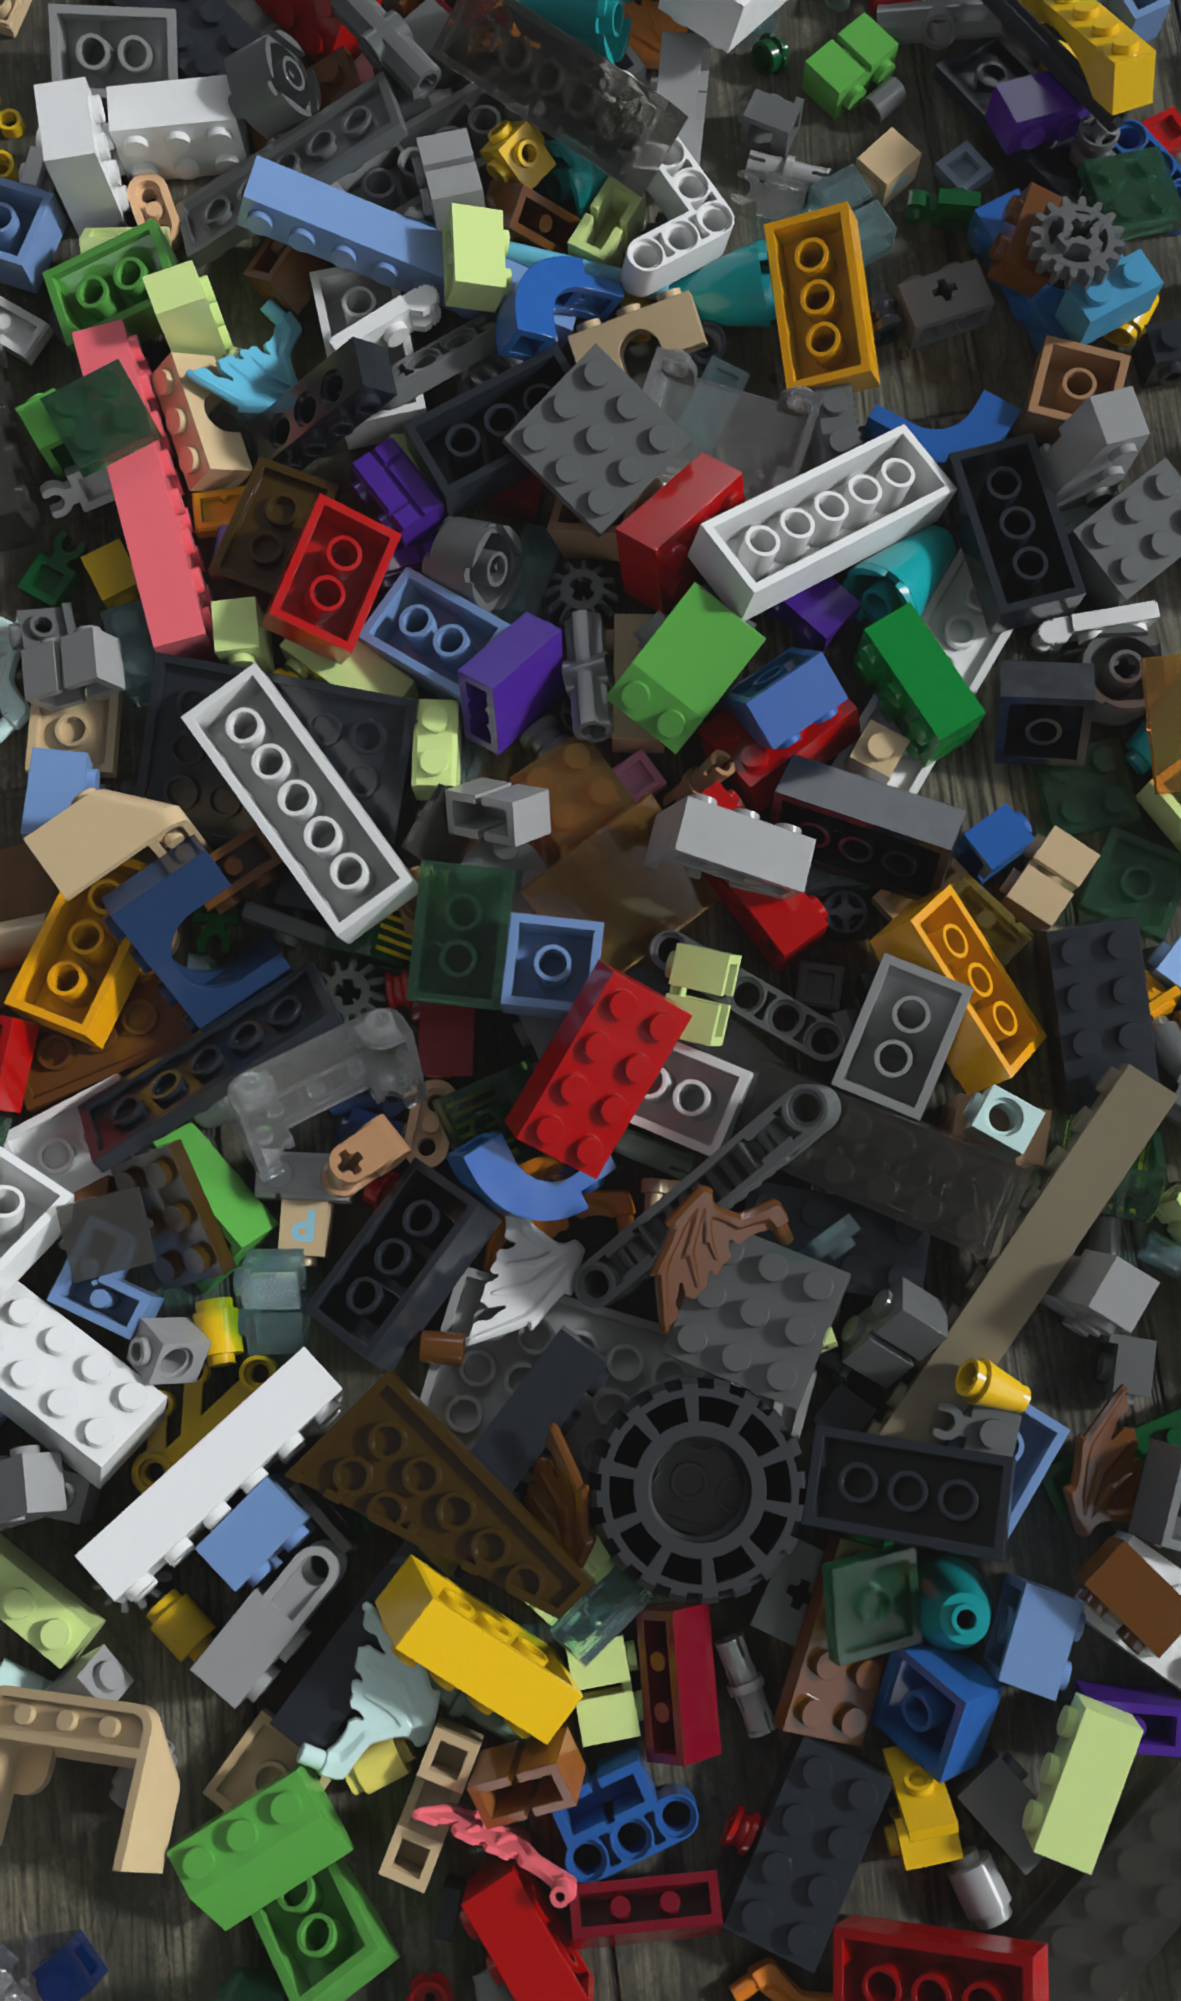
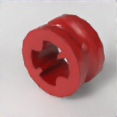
M403 969L400 975H393L391 971L385 972L386 992L390 1011H397V1008L401 1005L406 1006L407 1009H412L413 994L408 969Z
M738 1803L725 1824L719 1842L720 1845L725 1848L728 1845H733L736 1848V1854L743 1857L756 1836L761 1822V1815L757 1812H754L752 1815L745 1812V1805Z

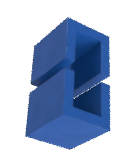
M1007 803L965 832L957 843L953 857L969 872L965 881L974 892L1015 863L1035 839L1031 833L1032 827L1027 818L1021 812L1013 811Z
M636 1742L596 1760L597 1771L593 1773L590 1772L588 1765H586L587 1769L577 1805L552 1812L568 1849L609 1830L608 1813L605 1803L610 1800L613 1802V1815L617 1825L658 1807L656 1787Z

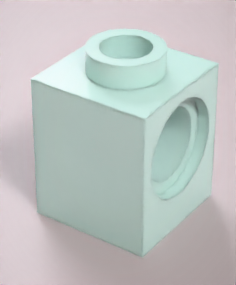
M993 1084L983 1094L976 1091L971 1097L962 1115L969 1119L962 1132L1013 1160L1024 1154L1045 1112ZM992 1108L1001 1109L1008 1115L1010 1124L1006 1132L998 1131L990 1124L989 1112Z

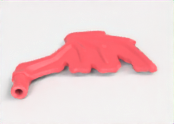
M451 1802L420 1807L413 1811L411 1816L414 1821H422L431 1826H437L438 1824L452 1826L450 1832L454 1837L470 1845H480L485 1852L496 1855L503 1860L508 1861L509 1858L516 1859L520 1867L536 1875L550 1886V1901L554 1907L564 1908L575 1899L577 1879L572 1874L542 1857L530 1845L532 1840L530 1834L525 1829L510 1823L487 1830L478 1811Z

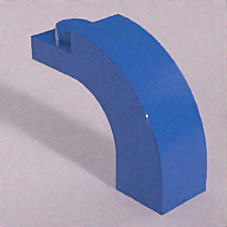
M555 256L537 262L525 272L498 312L495 329L498 355L526 361L549 349L557 339L554 313H565L590 320L600 318V321L604 323L624 298L622 283L586 274L583 258Z
M984 390L971 413L962 422L945 429H927L917 426L876 404L868 417L862 438L871 441L905 424L937 465L943 469L949 453L1008 439L1022 410Z
M482 1133L445 1156L461 1185L485 1207L505 1216L537 1221L565 1219L588 1209L589 1207L582 1194L590 1193L601 1187L605 1183L603 1177L617 1169L610 1155L597 1179L567 1165L549 1177L538 1180L527 1174L518 1165L502 1133Z

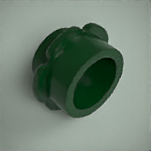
M770 32L762 34L759 39L760 41L756 42L751 50L753 65L763 76H768L772 73L777 75L779 72H783L787 66V45L783 39L778 36L773 37Z

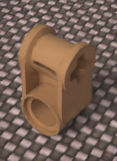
M384 1114L378 1115L331 1151L328 1162L323 1166L320 1174L321 1184L324 1190L331 1196L337 1198L350 1197L377 1177L383 1176L397 1167L411 1154L412 1149Z

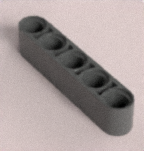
M665 930L653 938L649 947L650 957L653 963L665 973L666 963L664 962V954L669 947L677 945V943L704 946L680 932ZM740 967L733 996H718L693 990L708 1000L731 1005L730 1013L818 1065L835 1067L841 1061L848 1044V1038L841 1027ZM751 988L759 990L760 998L754 1007L749 1009L740 1008L739 997L743 991ZM786 1011L797 1012L799 1014V1021L793 1030L783 1032L777 1029V1020L782 1013ZM827 1033L838 1036L839 1044L833 1053L821 1055L816 1052L815 1044L820 1036Z

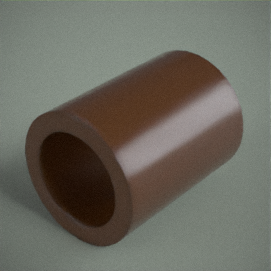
M423 1330L420 1342V1363L463 1366L465 1333Z

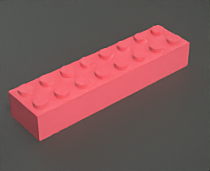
M122 319L71 332L153 648L159 653L222 664L214 648L211 601H214L210 587L208 584L205 585L202 572L205 571V565L199 547L194 544L192 533H195L194 524L188 507L185 508L181 495H185L179 472L177 469H174L171 459L175 457L168 432H164L161 420H165L158 396L154 394L151 384L153 383L151 378L152 368L148 358L144 357L140 340L137 334L129 335Z

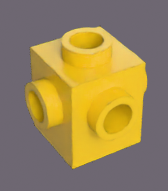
M504 120L489 132L487 137L490 141L479 151L487 162L486 169L493 180L524 184L530 189H533L556 165V162L544 146L545 140L542 133L527 120L514 122Z

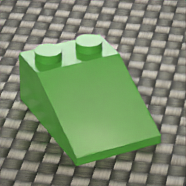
M694 582L605 698L677 754L761 647L766 638L697 582Z
M343 1858L338 1859L251 1915L289 2001H345L400 1958L378 1911Z

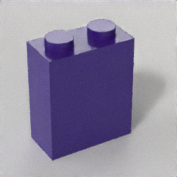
M526 612L457 670L466 738L500 755L533 723L539 720L565 696L562 675V632L560 628Z

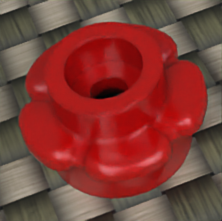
M391 1171L377 1177L365 1186L363 1200L373 1206L374 1212L398 1181L400 1175Z
M432 1972L430 1975L420 1973L411 1980L409 1984L410 1993L406 1996V2001H427L425 1998L427 1993L434 1994L435 1999L433 2001H454V1993L449 1989L450 1982L443 1974L439 1972Z

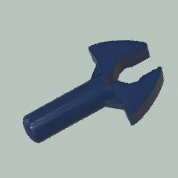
M377 1072L376 1075L379 1083L372 1091L329 1100L327 1103L328 1113L334 1118L377 1108L385 1112L386 1118L392 1122L411 1107L413 1098L391 1102L383 1097L387 1096L391 1089L410 1086L411 1083L407 1079L395 1074Z

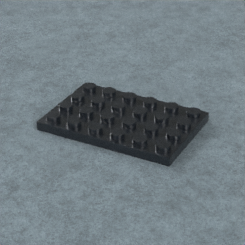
M157 652L135 796L179 806L206 842L224 845L255 825L256 822L181 716L247 668ZM264 672L396 853L413 750V731L417 723L416 716L420 700Z

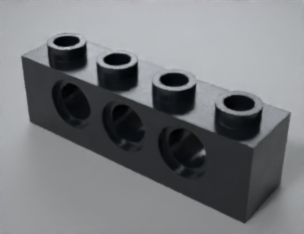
M352 336L249 423L256 462L259 456L302 471L318 457L325 455L342 438L350 435L356 427L370 416L378 413L384 405L397 396L387 347Z

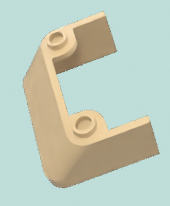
M88 788L80 792L72 800L70 807L23 838L67 901L129 858L150 865L194 834L209 854L213 852L179 806L108 789L96 790L95 788Z
M9 1685L0 1686V1846H2L14 1794L30 1796L41 1792L51 1780L57 1757L134 1769L112 1870L163 1874L166 1852L180 1792V1780L160 1716L156 1710L147 1705Z

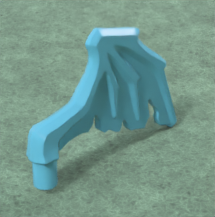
M272 297L260 309L275 325L272 338L263 345L265 353L261 352L258 347L251 346L248 350H240L237 353L238 358L228 355L217 360L218 372L226 378L215 376L205 367L194 371L189 369L185 374L191 381L237 406V411L241 413L264 412L298 383L291 361V354L302 335V327L291 311L286 313Z

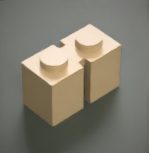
M1056 825L1046 837L1040 833L1035 836V839L1023 854L1030 860L1022 872L1013 868L999 888L1005 896L997 907L1031 930L1053 926L1074 895L1072 893L1074 889L1081 885L1100 857V854Z

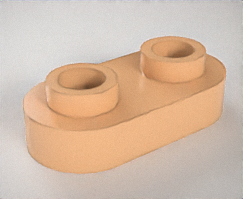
M155 173L137 175L130 181L127 187V196L136 223L140 225L154 218L160 227L169 226L171 245L174 252L181 246L183 236L179 223L180 220L165 180ZM150 199H156V201L146 203Z
M431 1079L425 1081L416 1089L404 1140L412 1149L411 1154L406 1159L411 1163L416 1157L432 1169L440 1167L447 1160L445 1156L450 1152L457 1119L455 1115L459 1110L458 1095L455 1089L444 1080ZM439 1096L444 1098L445 1105L456 1100L455 1106L446 1109L444 1106L438 1112L429 1109V1102L433 1097ZM455 1113L454 1119L451 1120L449 1116ZM426 1140L433 1141L436 1146L434 1153L429 1156H423L419 1152L420 1144Z

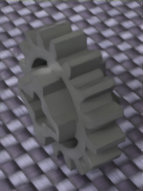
M1065 196L1062 197L1059 207L1049 202L1046 204L1043 213L1036 214L1026 239V244L1031 246L1027 258L1033 261L1039 260L1035 269L1037 274L1046 271L1051 274L1049 284L1053 285L1058 279L1064 280L1065 290H1070L1074 282H1079L1083 290H1088L1093 279L1101 285L1104 283L1108 273H1114L1126 243L1120 240L1124 228L1123 226H1112L1116 214L1111 212L1103 215L1100 212L1102 208L1101 202L1098 201L1093 207L1086 206V198L1084 196L1079 198L1077 204H1071L1069 198Z

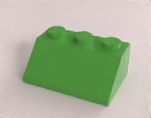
M154 218L42 273L66 346L76 355L77 352L71 332L120 319L123 320L129 335L137 334L141 344L163 334L142 277L180 263Z
M191 1121L167 1136L156 1140L149 1149L181 1139L237 1265L236 1268H238L264 1244L279 1223L271 1215L268 1208L255 1197L254 1193L242 1181L239 1174L230 1167L213 1147L210 1140ZM235 1269L225 1275L195 1282V1284L205 1295Z
M299 1763L181 1837L166 1854L189 1898L220 1927L227 1931L353 1851L355 1846L314 1770Z

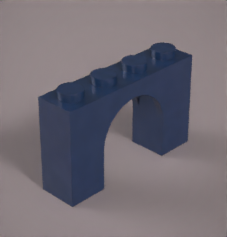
M195 834L101 898L109 913L103 920L110 931L119 941L125 937L130 940L135 947L130 951L131 956L145 974L153 970L161 981L156 984V987L171 1007L178 1002L183 1007L186 1013L181 1018L192 1034L294 972L269 935L259 940L228 963L212 969H191L172 959L173 937L182 921L192 912L231 886Z

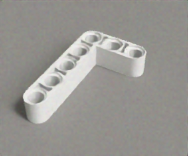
M622 69L609 70L603 75L600 82L595 105V118L669 220L667 223L634 239L626 251L620 274V282L623 289L629 294L644 297L721 257L734 225V214L636 78L631 73Z

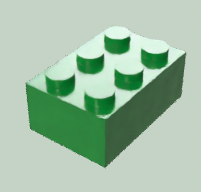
M911 602L864 629L853 659L854 673L859 682L864 687L870 686L879 699L877 700V706L884 719L889 723L894 722L901 734L910 739L905 749L909 756L913 759L918 758L922 765L927 767L967 743L986 712Z

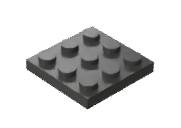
M595 344L504 438L503 444L600 538L686 448L692 439Z
M755 1235L747 1238L742 1244H736L730 1240L729 1252L731 1257L729 1261L723 1264L722 1269L717 1275L711 1272L708 1273L707 1287L695 1300L685 1296L679 1310V1317L674 1322L662 1353L798 1411L851 1275L848 1272Z

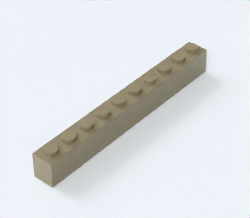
M1121 1063L1118 1069L1111 1066L1105 1072L1095 1089L1101 1093L1091 1109L1086 1106L1082 1107L1069 1127V1130L1074 1132L1065 1148L1057 1145L1048 1156L1042 1168L1048 1173L1038 1188L1033 1185L1027 1188L1017 1203L1016 1208L1021 1213L1013 1225L1010 1227L1004 1224L990 1244V1248L994 1250V1253L986 1265L983 1266L978 1263L965 1280L963 1287L968 1289V1292L959 1305L951 1302L947 1307L948 1338L921 1361L913 1358L916 1369L906 1383L899 1380L894 1385L885 1400V1404L889 1406V1409L880 1422L872 1419L863 1431L864 1433L938 1445L945 1443L946 1440H941L929 1432L931 1427L941 1430L947 1429L952 1422L951 1415L948 1412L935 1408L936 1402L951 1403L957 1406L963 1415L970 1406L955 1389V1379L960 1366L969 1358L976 1360L986 1358L997 1366L1179 1095L1130 1064Z

